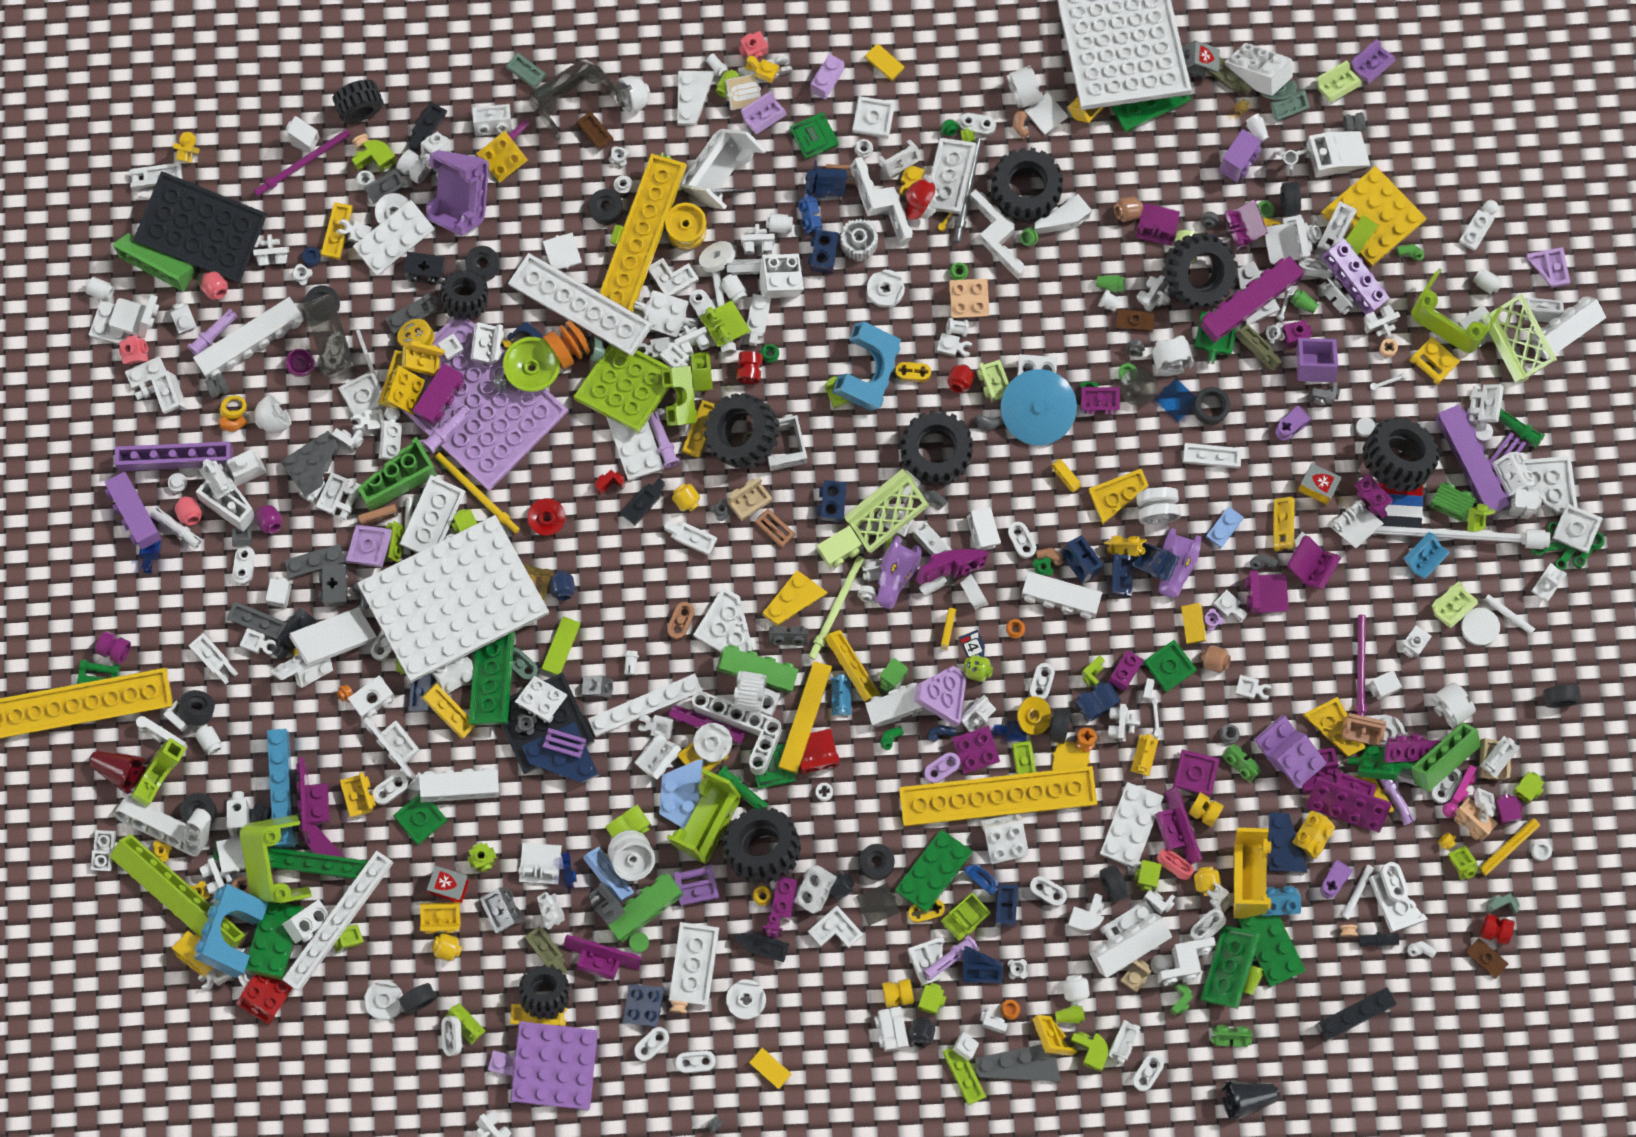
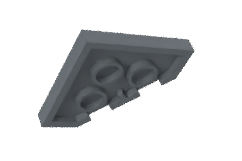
M329 431L321 434L280 461L305 497L322 487L324 473L328 472L332 463V454L334 451H337L339 446Z

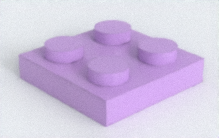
M356 525L346 561L352 564L383 567L392 531L386 528Z

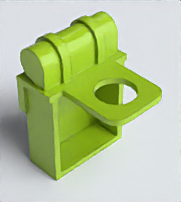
M972 892L951 912L949 911L948 915L941 922L953 934V937L960 942L966 935H970L991 912Z

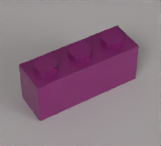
M443 363L414 407L415 416L432 426H435L437 422L440 423L445 415V409L447 406L450 407L455 399L454 395L457 391H461L465 384L463 374Z

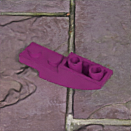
M957 549L931 555L928 564L920 567L916 581L922 585L927 582L930 583L939 577L947 576L950 573L954 578L962 575L965 576L971 571L982 569L986 564L989 553L985 550Z

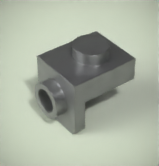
M1338 382L1333 383L1331 391L1313 388L1310 401H1314L1318 405H1332L1334 400L1339 398L1340 389L1337 388Z
M603 675L583 676L581 695L585 697L603 696L611 698L613 691L612 679Z

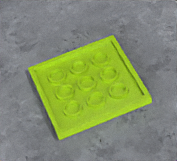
M609 344L603 359L596 363L574 395V400L640 433L669 390V388H663L661 369L670 367L636 350L633 356H630Z

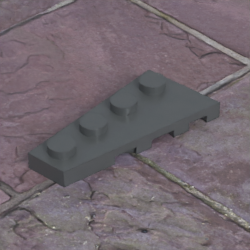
M1042 1045L975 1058L979 1078L1061 1082L1055 1054L1045 1053Z

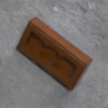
M591 111L576 121L578 127L599 151L614 141L611 134Z
M1117 309L1116 329L1153 332L1155 312Z
M1477 938L1465 952L1494 979L1509 964L1480 938Z

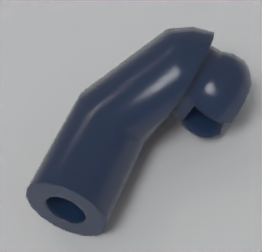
M945 725L934 727L927 733L928 740L936 742L940 735L954 737L956 728Z

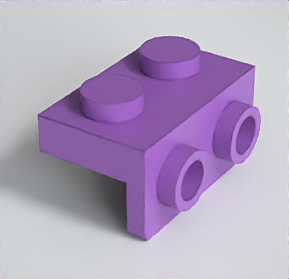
M1376 39L1351 61L1353 73L1367 83H1371L1395 62V56L1381 48L1380 41Z

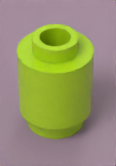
M734 70L725 71L716 85V93L728 99L726 96L728 92L725 80L736 78L740 75Z

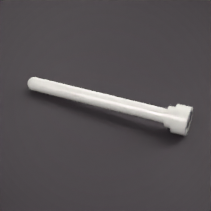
M718 271L712 272L717 306L719 307L725 304L720 272ZM733 340L721 346L722 355H732L737 352Z

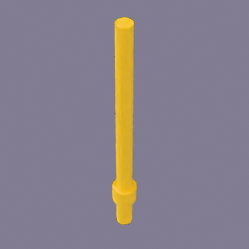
M440 452L436 454L435 459L496 515L502 525L507 526L514 534L519 532L520 528L510 520L511 517L506 512H502Z

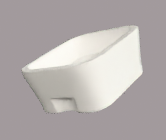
M972 574L960 582L975 610L989 605Z

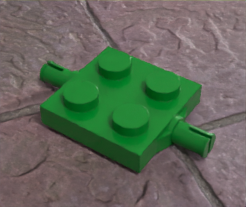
M1201 311L1194 348L1209 352L1206 362L1210 364L1211 360V364H1214L1216 354L1231 356L1237 327L1214 343L1200 327L1203 321L1202 317L1208 313Z
M1367 745L1360 758L1350 756L1348 758V765H1359L1358 777L1396 781L1402 770H1412L1411 767L1415 763L1404 761L1386 762L1384 761L1386 747Z

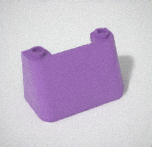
M441 150L431 153L429 158L430 166L438 169L437 198L427 204L426 219L462 236L479 226L485 218L489 162L481 157Z

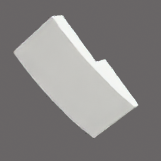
M95 830L91 870H112L113 859L109 856L115 848L116 831Z

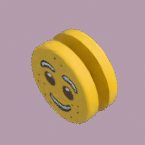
M412 319L406 322L397 334V341L402 348L411 341H420L428 346L433 345L435 339L433 330L423 319Z

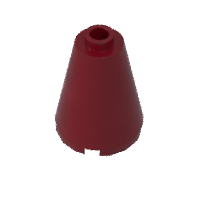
M97 750L89 758L90 766L126 794L133 792L131 789L136 785L146 768L143 766V762H146L145 759L135 755Z

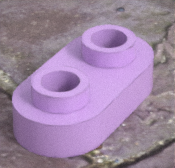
M949 752L929 764L924 773L926 780L932 784L939 783L957 771L960 766L958 755ZM949 760L954 763L951 767L946 764ZM936 771L938 776L932 777L930 773Z

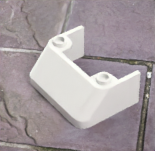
M720 129L712 136L684 175L680 187L686 193L709 207L725 209L727 206L722 202L723 194L721 192H712L709 188L720 189L738 163H747L753 158L754 152L765 153L766 149L747 131Z

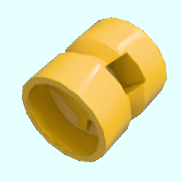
M1200 792L1188 814L1196 819L1201 818L1204 824L1212 828L1224 805L1217 801L1211 802L1210 797Z
M910 978L899 980L896 984L893 981L882 983L886 1008L897 1007L899 1003L902 1005L914 1004Z

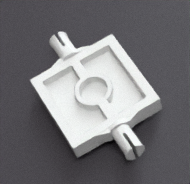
M652 290L650 299L646 304L635 301L633 308L644 311L643 319L653 325L650 330L678 338L683 324L695 327L696 320L686 317L688 301Z

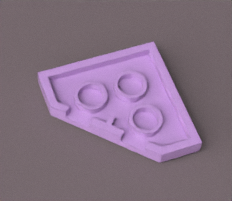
M952 666L916 685L914 702L953 726L960 725L966 674Z

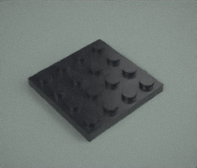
M563 672L544 681L567 694V697L554 713L550 723H545L544 720L536 716L537 722L534 724V733L532 735H528L526 732L518 733L515 729L518 725V716L520 714L530 717L534 716V713L529 714V711L519 708V705L515 703L523 690L510 696L508 724H501L524 775L539 767L529 764L522 745L547 735L549 728L558 730L575 722L582 738L586 739L585 745L588 746L595 743Z

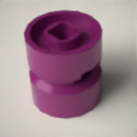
M104 631L96 644L95 653L105 658L110 656L111 661L122 664L130 651L131 642L122 637L117 639L115 634Z

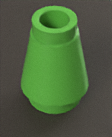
M1120 275L1098 276L1096 287L1114 293L1123 292L1125 278L1120 277Z
M1299 289L1294 292L1289 301L1293 303L1292 306L1312 314L1319 305L1304 290L1300 291Z

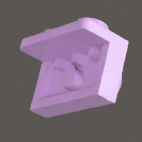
M771 91L741 109L744 122L755 134H758L787 115L785 109L775 100L774 94Z

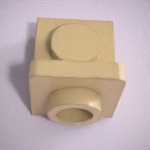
M1135 960L1120 982L1137 993L1151 973V970L1148 969L1150 966L1142 960H1139V962Z

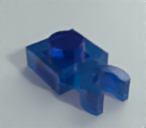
M562 853L566 889L574 888V882H577L576 870L572 871L570 853Z

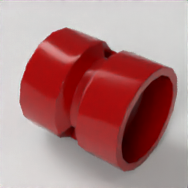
M750 351L740 352L738 356L740 368L737 369L736 380L744 384L760 383L761 370L759 368L762 367L763 355Z
M1487 913L1482 925L1480 938L1490 941L1496 939L1497 943L1508 946L1515 922L1506 918L1499 920L1498 916Z

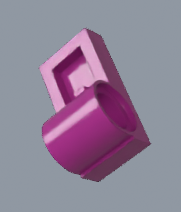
M1127 650L1108 682L1125 692L1144 659Z

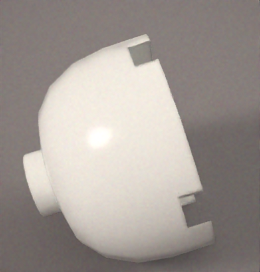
M635 76L619 78L615 88L619 103L623 101L626 106L622 109L627 114H633L642 110L646 106L649 98L648 94H650L648 85Z
M271 394L258 402L255 408V423L258 428L264 429L269 433H279L291 425V419L287 410L282 411L280 408L282 403Z

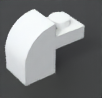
M1095 893L1089 911L1074 907L1067 928L1080 933H1088L1097 929L1104 919V916L1097 914V912H1102L1105 903L1101 901L1103 896Z

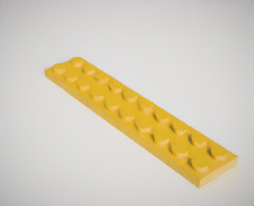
M652 153L600 290L601 295L631 312L634 311L635 301L638 300L664 230L666 216L672 208L687 167L686 163Z
M167 668L0 698V738L173 706V699Z
M1093 766L899 787L903 827L1097 806Z

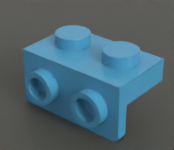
M1428 532L1403 559L1412 573L1426 579L1450 552L1441 546L1433 533Z
M1284 886L1281 889L1266 887L1267 898H1271V910H1267V914H1262L1263 916L1301 913V894L1298 888L1294 886Z

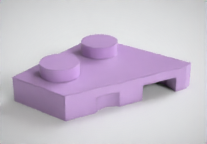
M1563 247L1527 254V259L1551 288L1570 285Z

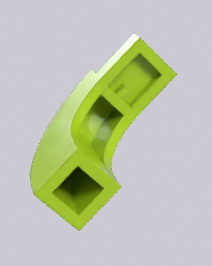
M169 738L145 768L135 785L136 788L131 797L148 807L166 776L179 763L186 747Z

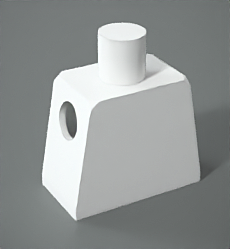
M252 450L226 461V472L236 487L267 473L260 456Z
M241 791L233 792L232 800L227 801V829L230 836L236 838L240 837L241 827L251 823L250 806L247 799H244V792Z

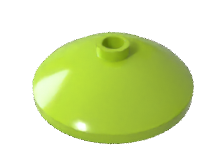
M526 337L517 340L507 349L503 359V370L507 380L517 389L525 392H538L548 388L556 380L560 371V361L546 340L537 337ZM533 366L535 370L530 371L528 368Z

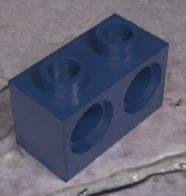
M816 229V235H812L810 245L814 247L813 253H809L808 257L811 271L833 274L839 232ZM821 240H827L829 244L821 245L819 242ZM823 257L826 259V262L819 263L817 259Z
M824 480V486H820L819 497L822 498V505L818 504L817 516H821V522L844 523L847 482ZM834 489L838 494L830 496L827 492ZM828 508H834L836 510V513L830 515L826 512V510Z
M1082 535L1067 542L1061 551L1063 558L1081 583L1096 577L1104 566Z
M998 884L995 927H1015L1018 885Z

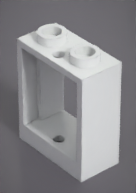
M788 414L782 416V419H778L780 426L777 429L794 426L800 452L775 458L772 455H767L770 471L807 463V454L797 415Z

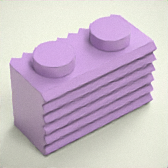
M828 54V57H826V60H824V63L816 73L815 78L811 81V92L826 100L843 73L845 62Z

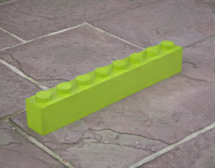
M129 834L119 840L109 857L155 896L160 903L172 911L175 916L180 918L190 929L202 937L201 929L208 920L207 912L211 904L133 835ZM224 916L220 926L221 935L229 946L237 949L246 935Z

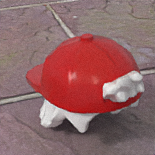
M925 174L922 179L915 181L906 192L907 204L904 211L906 217L910 220L926 219L936 212L935 197H938L939 194L935 189V184L932 182L933 177Z

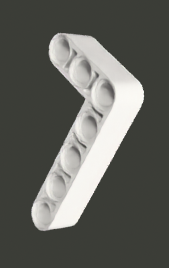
M696 692L692 696V705L695 712L759 736L750 756L749 765L753 774H764L782 734L779 720L759 712L734 709V703L706 692ZM698 700L706 701V703L701 706L696 704ZM718 706L724 708L721 712H715L714 709ZM739 713L742 716L739 719H734L732 715ZM752 720H758L760 722L756 726H752L750 724ZM770 727H776L778 729L776 732L773 733L768 731ZM763 744H769L771 746L767 750H763L760 748ZM756 761L763 762L761 767H755L753 764Z
M124 797L114 812V816L119 821L191 856H198L209 838L211 816L203 809H196L185 824L152 807H146L133 798Z

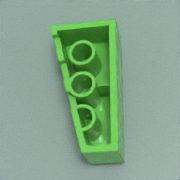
M417 437L411 441L410 445L400 450L394 459L384 464V467L379 472H375L358 487L359 493L370 512L425 483L430 475L437 476L432 462Z

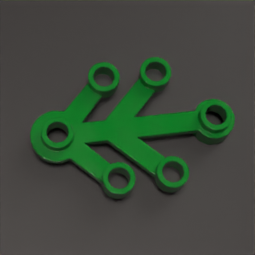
M1551 522L1547 526V531L1550 532V534H1554L1555 532L1551 530L1550 526L1554 525L1557 528V522ZM1597 532L1594 538L1598 543H1592L1588 554L1582 552L1580 556L1573 560V565L1576 568H1582L1585 565L1586 559L1593 550H1599L1603 547L1605 539L1600 532ZM1552 542L1549 548L1545 547L1541 549V552L1536 551V549H1531V552L1536 556H1542L1546 551L1567 549L1563 556L1554 564L1556 568L1563 571L1576 549L1560 542ZM1580 559L1583 564H1577L1576 560ZM1558 562H1562L1564 567H1559Z

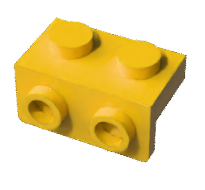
M411 341L403 347L402 367L410 371L435 377L439 370L440 357L445 354V350L440 349L436 345L428 346L420 341Z
M360 772L357 776L340 780L349 817L354 818L373 813V806H376L373 794L369 795L368 788H370L368 776L364 777L363 772Z
M1310 811L1292 843L1302 848L1311 858L1317 859L1319 854L1322 853L1329 837L1332 836L1335 826L1327 816Z
M460 902L421 903L420 931L433 934L437 931L455 933L456 930H460Z

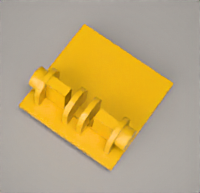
M503 131L476 153L479 157L489 162V170L499 183L528 161L506 131Z
M398 365L392 371L393 374L389 381L391 386L387 387L390 391H387L384 397L385 404L390 406L394 404L414 415L413 409L419 401L425 380Z

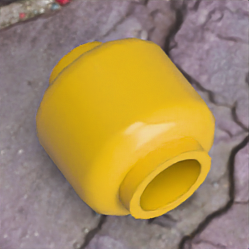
M683 483L673 491L672 500L681 511L688 509L691 512L699 506L697 502L700 500V495L691 484L686 485Z
M1212 866L1198 868V872L1194 874L1196 891L1203 893L1204 896H1209L1207 894L1208 890L1211 892L1215 890V882L1221 885L1219 872L1213 869Z
M442 933L439 937L436 936L434 938L431 951L434 952L436 958L451 962L455 956L459 957L462 946L459 945L457 937Z

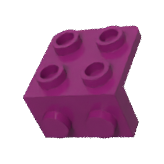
M1305 535L1287 566L1306 586L1323 590L1341 557L1338 554L1323 551L1310 536Z
M1258 570L1250 571L1248 576L1245 577V587L1248 588L1249 592L1246 602L1247 607H1250V614L1287 612L1289 606L1286 576L1284 574L1258 575Z

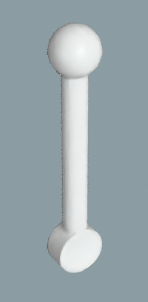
M1293 286L1286 290L1287 294L1281 312L1277 316L1278 321L1284 320V312L1290 294L1294 291Z
M1401 373L1398 377L1378 384L1372 383L1370 390L1375 391L1380 386L1400 379L1405 380L1407 379V374Z
M1154 697L1151 699L1155 721L1154 736L1158 738L1162 735V732L1159 730L1158 699Z

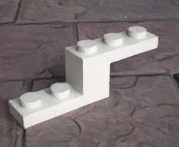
M855 158L850 165V169L867 216L888 212L899 245H907L912 238V229L908 226L906 213L901 207L900 196L896 193L895 187L874 190L873 181L869 178L868 167L864 163L863 158Z
M975 189L970 194L969 201L992 222L980 234L979 241L1019 279L1024 274V264L1018 258L1015 259L1005 245L1002 246L1014 234V224L1009 218L1005 219L1001 215V211L997 206H992L988 202V198L984 193H979Z

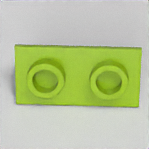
M393 521V523H388L385 526L386 529L392 531L384 561H390L391 559L399 563L402 554V546L399 543L405 531L403 525Z
M460 1003L452 1006L445 1015V1017L456 1016L459 1019L461 1034L471 1045L486 1032Z

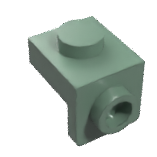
M1511 893L1503 897L1499 894L1489 899L1491 903L1486 906L1489 913L1506 905L1512 915L1520 911L1518 908L1520 907L1519 902L1515 896L1512 897Z

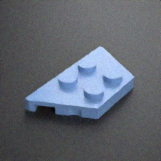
M700 759L662 775L659 814L683 829L701 796L699 784L702 780L703 760Z

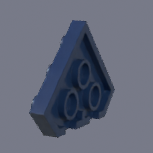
M575 722L557 730L582 738ZM546 735L522 745L529 764L534 767L542 768L580 784L599 776L586 745L584 746L581 759L543 748ZM551 735L553 738L581 745L579 742ZM549 741L550 745L577 753L579 751L578 749Z

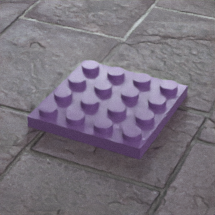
M520 1021L518 1024L510 1102L590 1110L598 1030Z

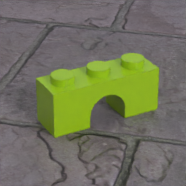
M677 366L661 369L663 388L671 387L677 393L676 402L672 406L665 407L667 425L696 423L697 411L694 403L695 393L692 385L693 375L691 367Z

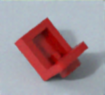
M610 470L605 475L602 474L596 479L595 490L601 495L614 482L623 489L625 487V479L619 472L615 473Z

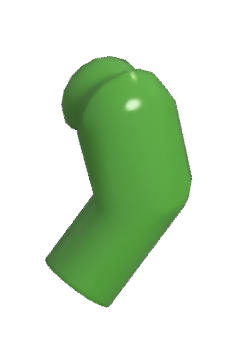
M1415 244L1396 248L1398 256L1409 255L1417 261L1424 258L1423 250Z

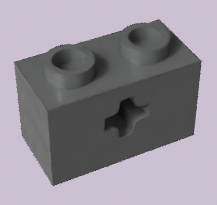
M346 564L322 565V571H319V582L322 583L323 590H319L320 601H323L325 607L348 606V569ZM332 582L336 583L334 589H331L330 587L332 586Z

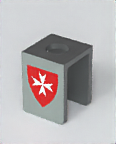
M1196 40L1182 46L1189 74L1202 78L1205 76V69L1214 72L1219 71L1220 50L1218 48Z

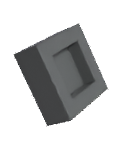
M247 527L244 532L238 528H232L233 547L252 545L251 527Z

